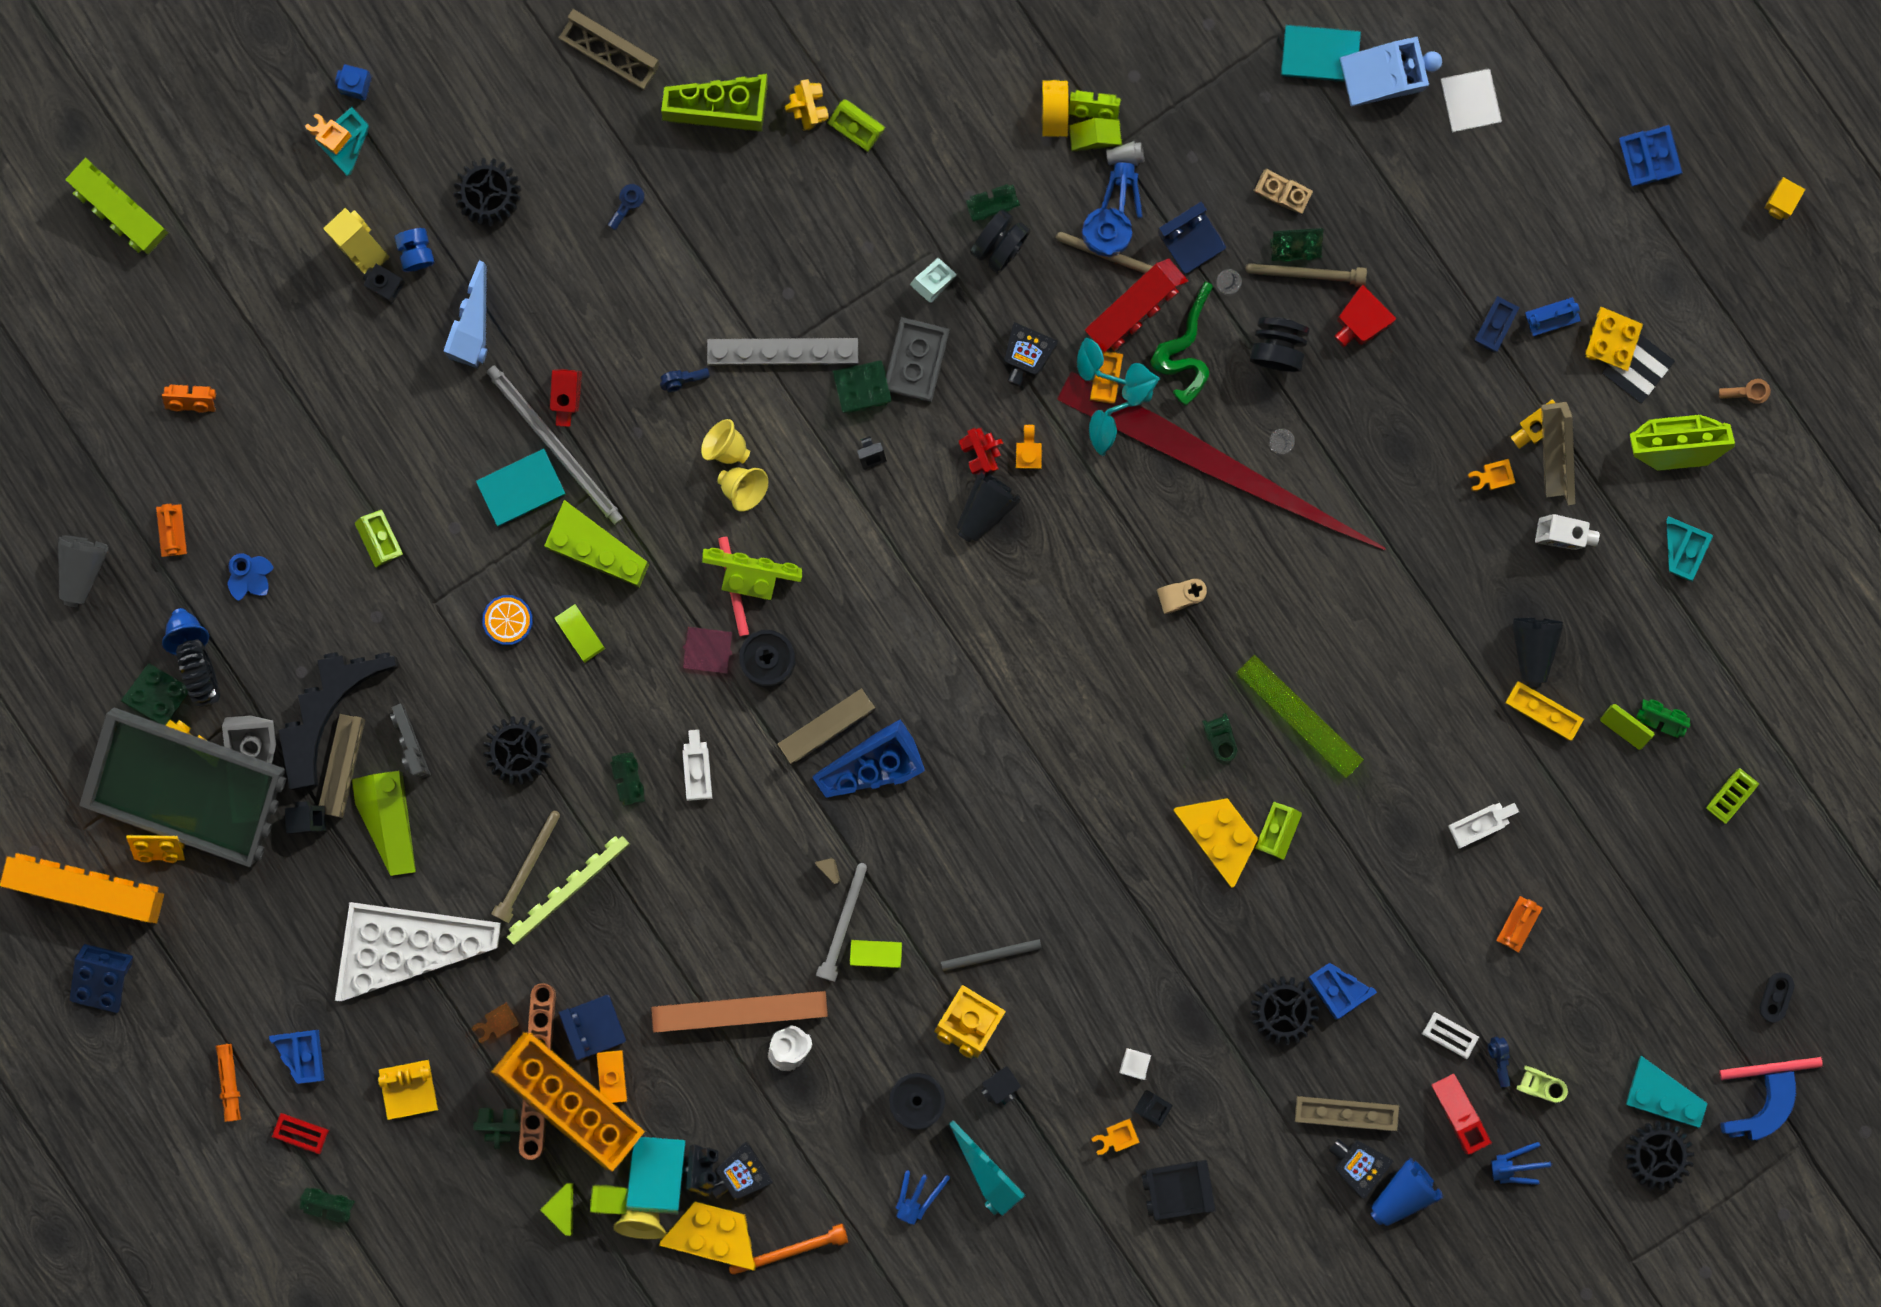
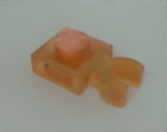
M505 1003L484 1015L488 1021L487 1023H477L471 1029L473 1031L478 1028L484 1029L485 1035L478 1041L485 1042L490 1038L492 1032L497 1037H500L520 1025L509 1004Z

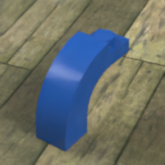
M1794 1072L1764 1075L1767 1095L1761 1111L1748 1119L1721 1122V1133H1729V1137L1744 1136V1131L1747 1130L1748 1139L1755 1140L1776 1131L1790 1115L1795 1102L1796 1084Z

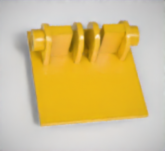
M1600 307L1599 313L1596 315L1597 319L1594 328H1592V335L1589 337L1588 348L1585 350L1586 358L1590 360L1598 359L1628 371L1643 324Z
M127 835L126 837L134 860L141 862L163 860L169 863L185 860L182 850L185 848V844L179 842L178 836Z
M429 1060L379 1069L380 1077H378L380 1087H382L388 1120L438 1110Z

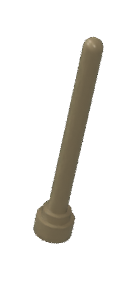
M1059 232L1056 235V239L1059 242L1144 274L1153 267L1122 254L1110 257L1100 256L1090 251L1082 239L1064 232Z
M1248 264L1246 266V271L1249 274L1347 281L1359 288L1366 284L1367 268L1357 267L1356 270L1351 269V272L1262 264Z
M558 811L550 813L503 903L500 902L498 906L495 905L491 913L495 917L507 923L513 917L512 906L560 818Z

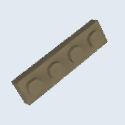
M1297 1096L1295 1122L1397 1131L1399 1105Z

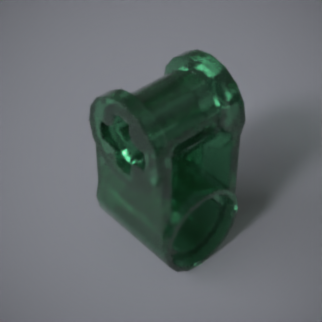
M1224 713L1222 717L1210 721L1202 720V725L1215 759L1222 764L1232 762L1237 754V746L1227 714ZM1228 745L1232 749V755L1228 758L1222 757L1218 751L1219 747Z

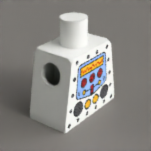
M1552 514L1539 518L1535 543L1577 550L1585 548L1586 545L1596 547L1600 534L1597 531L1589 530V522Z

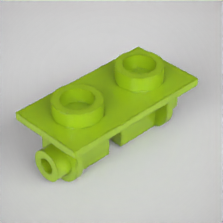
M1076 90V93L1071 92L1069 115L1118 120L1121 98H1116V95L1098 94V101H1093L1094 93Z

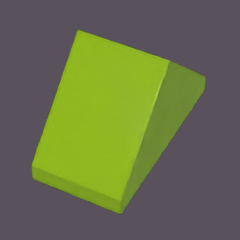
M1093 118L1069 126L1072 151L1122 146L1119 120Z
M567 1183L541 1209L566 1236L573 1235V1183Z
M610 1185L593 1186L590 1212L626 1214L628 1188Z

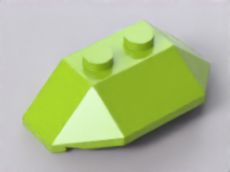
M1702 415L1650 419L1630 434L1634 457L1657 471L1708 466L1735 447L1730 424H1722L1715 419Z

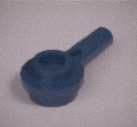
M628 184L621 189V205L607 224L613 230L617 229L629 210L636 209L643 204L644 192L640 186Z
M708 368L693 372H682L681 370L667 372L660 378L661 389L667 390V392H676L681 389L684 383L710 378Z
M1492 1037L1488 1044V1052L1491 1058H1495L1497 1061L1500 1087L1510 1086L1507 1066H1509L1508 1059L1510 1058L1509 1047L1505 1038Z

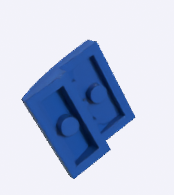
M1670 125L1619 138L1632 186L1683 174Z

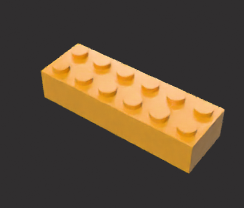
M16 853L15 858L7 856L0 882L1 887L145 922H158L164 894L158 892L159 887L142 883L135 887L133 886L134 881L114 877V881H110V875L90 871L89 875H85V869L65 865L64 869H60L61 863L40 859V863H36V857Z
M524 1032L492 1070L494 1075L605 1170L613 1171L645 1132L531 1033Z

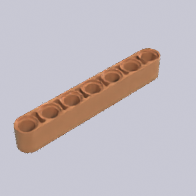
M543 983L536 985L531 992L528 1033H531L537 1039H543L546 1047L552 1051L556 991L551 985ZM541 988H547L550 992V998L546 1002H541L537 998V992ZM540 1013H544L548 1017V1024L543 1028L538 1027L535 1023V1018ZM523 1099L519 1151L525 1159L532 1160L540 1157L544 1151L547 1119ZM531 1115H535L540 1119V1126L536 1130L529 1128L527 1125V1120ZM528 1141L537 1143L538 1152L535 1155H529L526 1152L525 1146Z
M826 991L651 1007L653 1032L828 1017Z

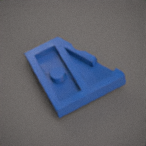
M1328 963L1307 977L1335 1020L1377 993L1374 988L1357 981V978L1350 974H1345L1340 968L1331 963Z
M319 1030L269 1036V1040L272 1044H275L281 1054L282 1061L290 1068L291 1075L297 1084L324 1081Z

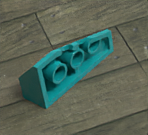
M953 1120L950 1126L987 1200L985 1206L994 1215L999 1212L1003 1216L1025 1196L1024 1193Z

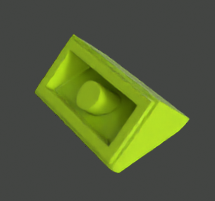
M843 100L839 103L828 121L829 125L867 152L885 129L883 125L848 100Z
M382 509L362 516L355 522V526L375 567L403 555Z
M1616 704L1611 705L1600 719L1603 724L1639 750L1655 735L1653 731Z
M1273 802L1255 849L1284 859L1302 813L1294 808Z
M851 940V966L901 968L902 942Z

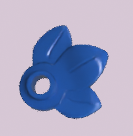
M236 554L229 562L231 576L228 580V588L232 596L240 601L248 591L259 596L267 595L269 584L265 575L274 569L271 562L261 556L253 558L246 554ZM240 562L246 563V569L243 571L238 570Z

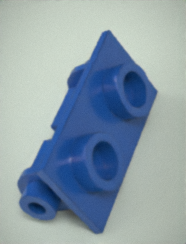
M1573 297L1525 312L1533 336L1581 321L1578 314L1580 308L1578 303L1574 302Z

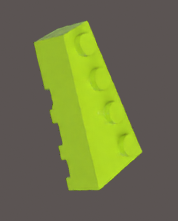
M767 74L752 78L739 77L735 78L736 80L720 82V80H715L705 84L693 83L664 87L661 109L662 120L762 131L767 92Z
M86 157L65 179L76 189L73 194L81 202L85 203L88 200L94 206L91 211L101 220L107 217L112 222L109 227L120 237L125 234L131 239L128 244L138 253L143 250L149 255L168 234L158 222L119 189L106 175L100 172Z
M565 500L563 501L544 545L545 548L640 588L649 567L648 562Z

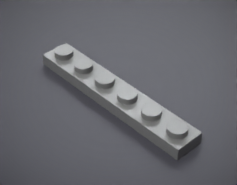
M858 338L707 339V364H858Z

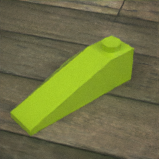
M393 771L352 779L355 805L390 876L415 873L403 772Z

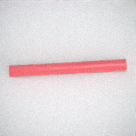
M728 537L718 538L720 549L724 553L731 554ZM730 592L739 637L747 636L749 631L741 594Z
M1817 1057L1720 1070L1719 1073L1721 1080L1819 1068L1823 1064L1822 1058Z

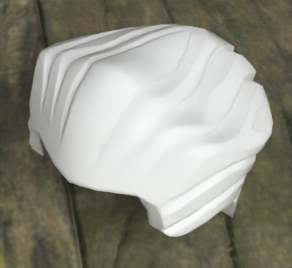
M789 1026L776 1032L772 1037L768 1052L770 1062L782 1071L795 1070L796 1067L802 1064L811 1049V1038L795 1026Z

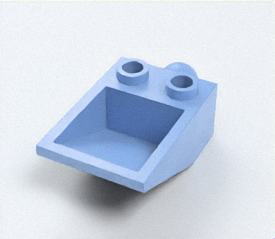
M1418 37L1394 41L1340 57L1351 106L1424 91L1429 86L1426 70L1431 72L1437 71L1442 65V57L1433 51L1426 53L1422 57ZM1401 54L1406 56V61H1402ZM1407 78L1411 79L1412 84L1407 83Z

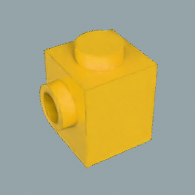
M1783 177L1777 184L1765 208L1770 210L1769 214L1779 220L1784 218L1787 220L1792 215L1805 189Z

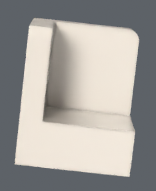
M1126 1048L1119 1073L1145 1080L1151 1055Z

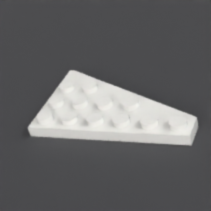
M350 902L335 1001H344L497 949L501 923Z

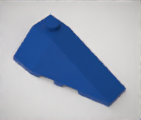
M900 719L857 745L814 774L812 778L827 798L853 793L864 788L871 787L874 789L879 788L880 785L904 783L924 772L925 768L913 737Z

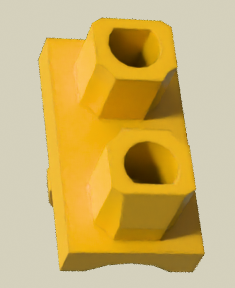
M807 79L801 80V84L794 87L795 94L789 95L791 103L785 105L786 112H793L795 120L802 119L804 130L812 129L815 125L826 121L829 117L827 108L825 106L815 107L813 101L823 97L821 84H809Z

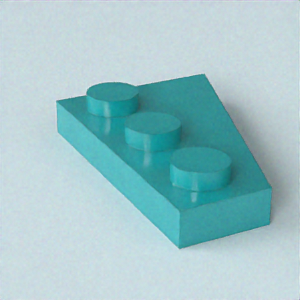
M1640 1056L1625 1105L1700 1128L1707 1103Z

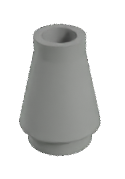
M1133 141L1107 150L1108 164L1125 162L1138 166L1139 163L1144 162L1142 143H1135Z

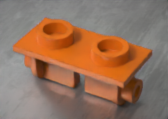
M170 384L169 387L164 388L162 399L165 409L172 411L194 410L200 413L207 411L215 412L213 399L216 398V390L211 389V387L193 386L192 394H188L189 387L184 385Z
M163 504L162 507H156L161 556L187 554L182 504Z
M1520 896L1496 941L1519 953L1542 907Z

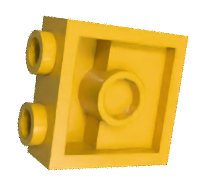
M962 985L934 1032L938 1034L937 1038L942 1043L950 1045L952 1042L960 1047L959 1052L968 1058L973 1056L978 1058L1006 1011Z

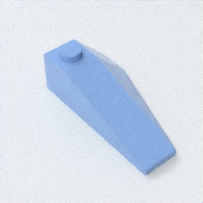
M482 261L478 262L468 286L467 293L470 294L469 299L465 298L461 303L460 322L454 320L444 348V353L449 359L478 368L479 363H484L488 351L485 348L486 265Z

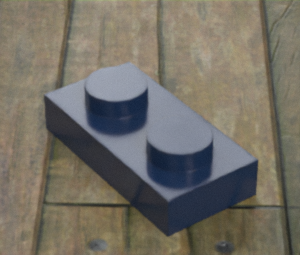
M1497 296L1474 342L1496 353L1520 307Z

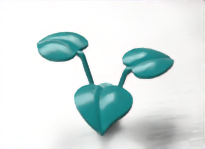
M1085 338L1080 346L1077 357V368L1080 376L1086 381H1091L1097 375L1098 377L1125 385L1122 389V396L1127 402L1107 409L1105 413L1102 410H1097L1090 420L1089 435L1092 445L1101 456H1105V453L1113 445L1117 434L1114 418L1110 416L1111 413L1126 407L1139 406L1142 403L1149 402L1152 399L1153 389L1160 378L1140 363H1134L1129 367L1125 380L1102 373L1099 370L1104 363L1102 350L1094 340Z

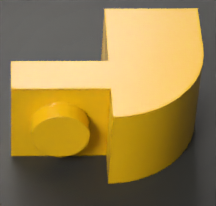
M1043 81V136H1068V81Z

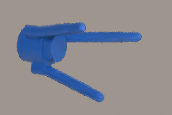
M1125 162L1115 164V170L1110 172V181L1102 204L1103 209L1107 208L1116 181V185L1121 186L1119 213L1123 214L1126 186H1131L1132 182L1137 217H1142L1138 173H1134V164Z
M1539 1142L1504 1155H1496L1497 1160L1491 1161L1494 1181L1500 1180L1501 1184L1520 1183L1538 1185L1540 1182L1536 1179L1509 1176H1514L1516 1171L1551 1167L1552 1164L1545 1162L1513 1166L1512 1160L1507 1161L1510 1158L1538 1148L1540 1146Z
M907 1170L896 1209L899 1210L896 1217L910 1224H915L917 1218L921 1220L924 1212L950 1179L949 1175L944 1177L919 1209L921 1204L917 1203L927 1176H922L912 1199L907 1198L905 1201L910 1171Z

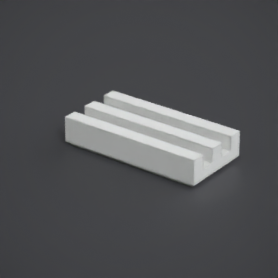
M1436 1012L1432 1014L1422 1035L1465 1059H1468L1479 1039V1036ZM1436 1020H1439L1472 1040L1468 1043L1434 1023ZM1431 1029H1434L1439 1033L1447 1036L1448 1038L1456 1041L1457 1043L1463 1045L1467 1048L1466 1051L1464 1052L1459 1048L1453 1046L1452 1044L1430 1033Z

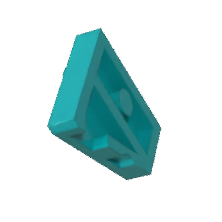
M353 107L335 121L352 135L336 155L315 139L316 143L347 177L352 173L369 130V125Z
M1668 516L1669 573L1693 582L1713 535Z

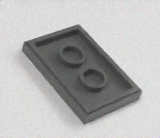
M901 317L883 391L932 402L950 329Z

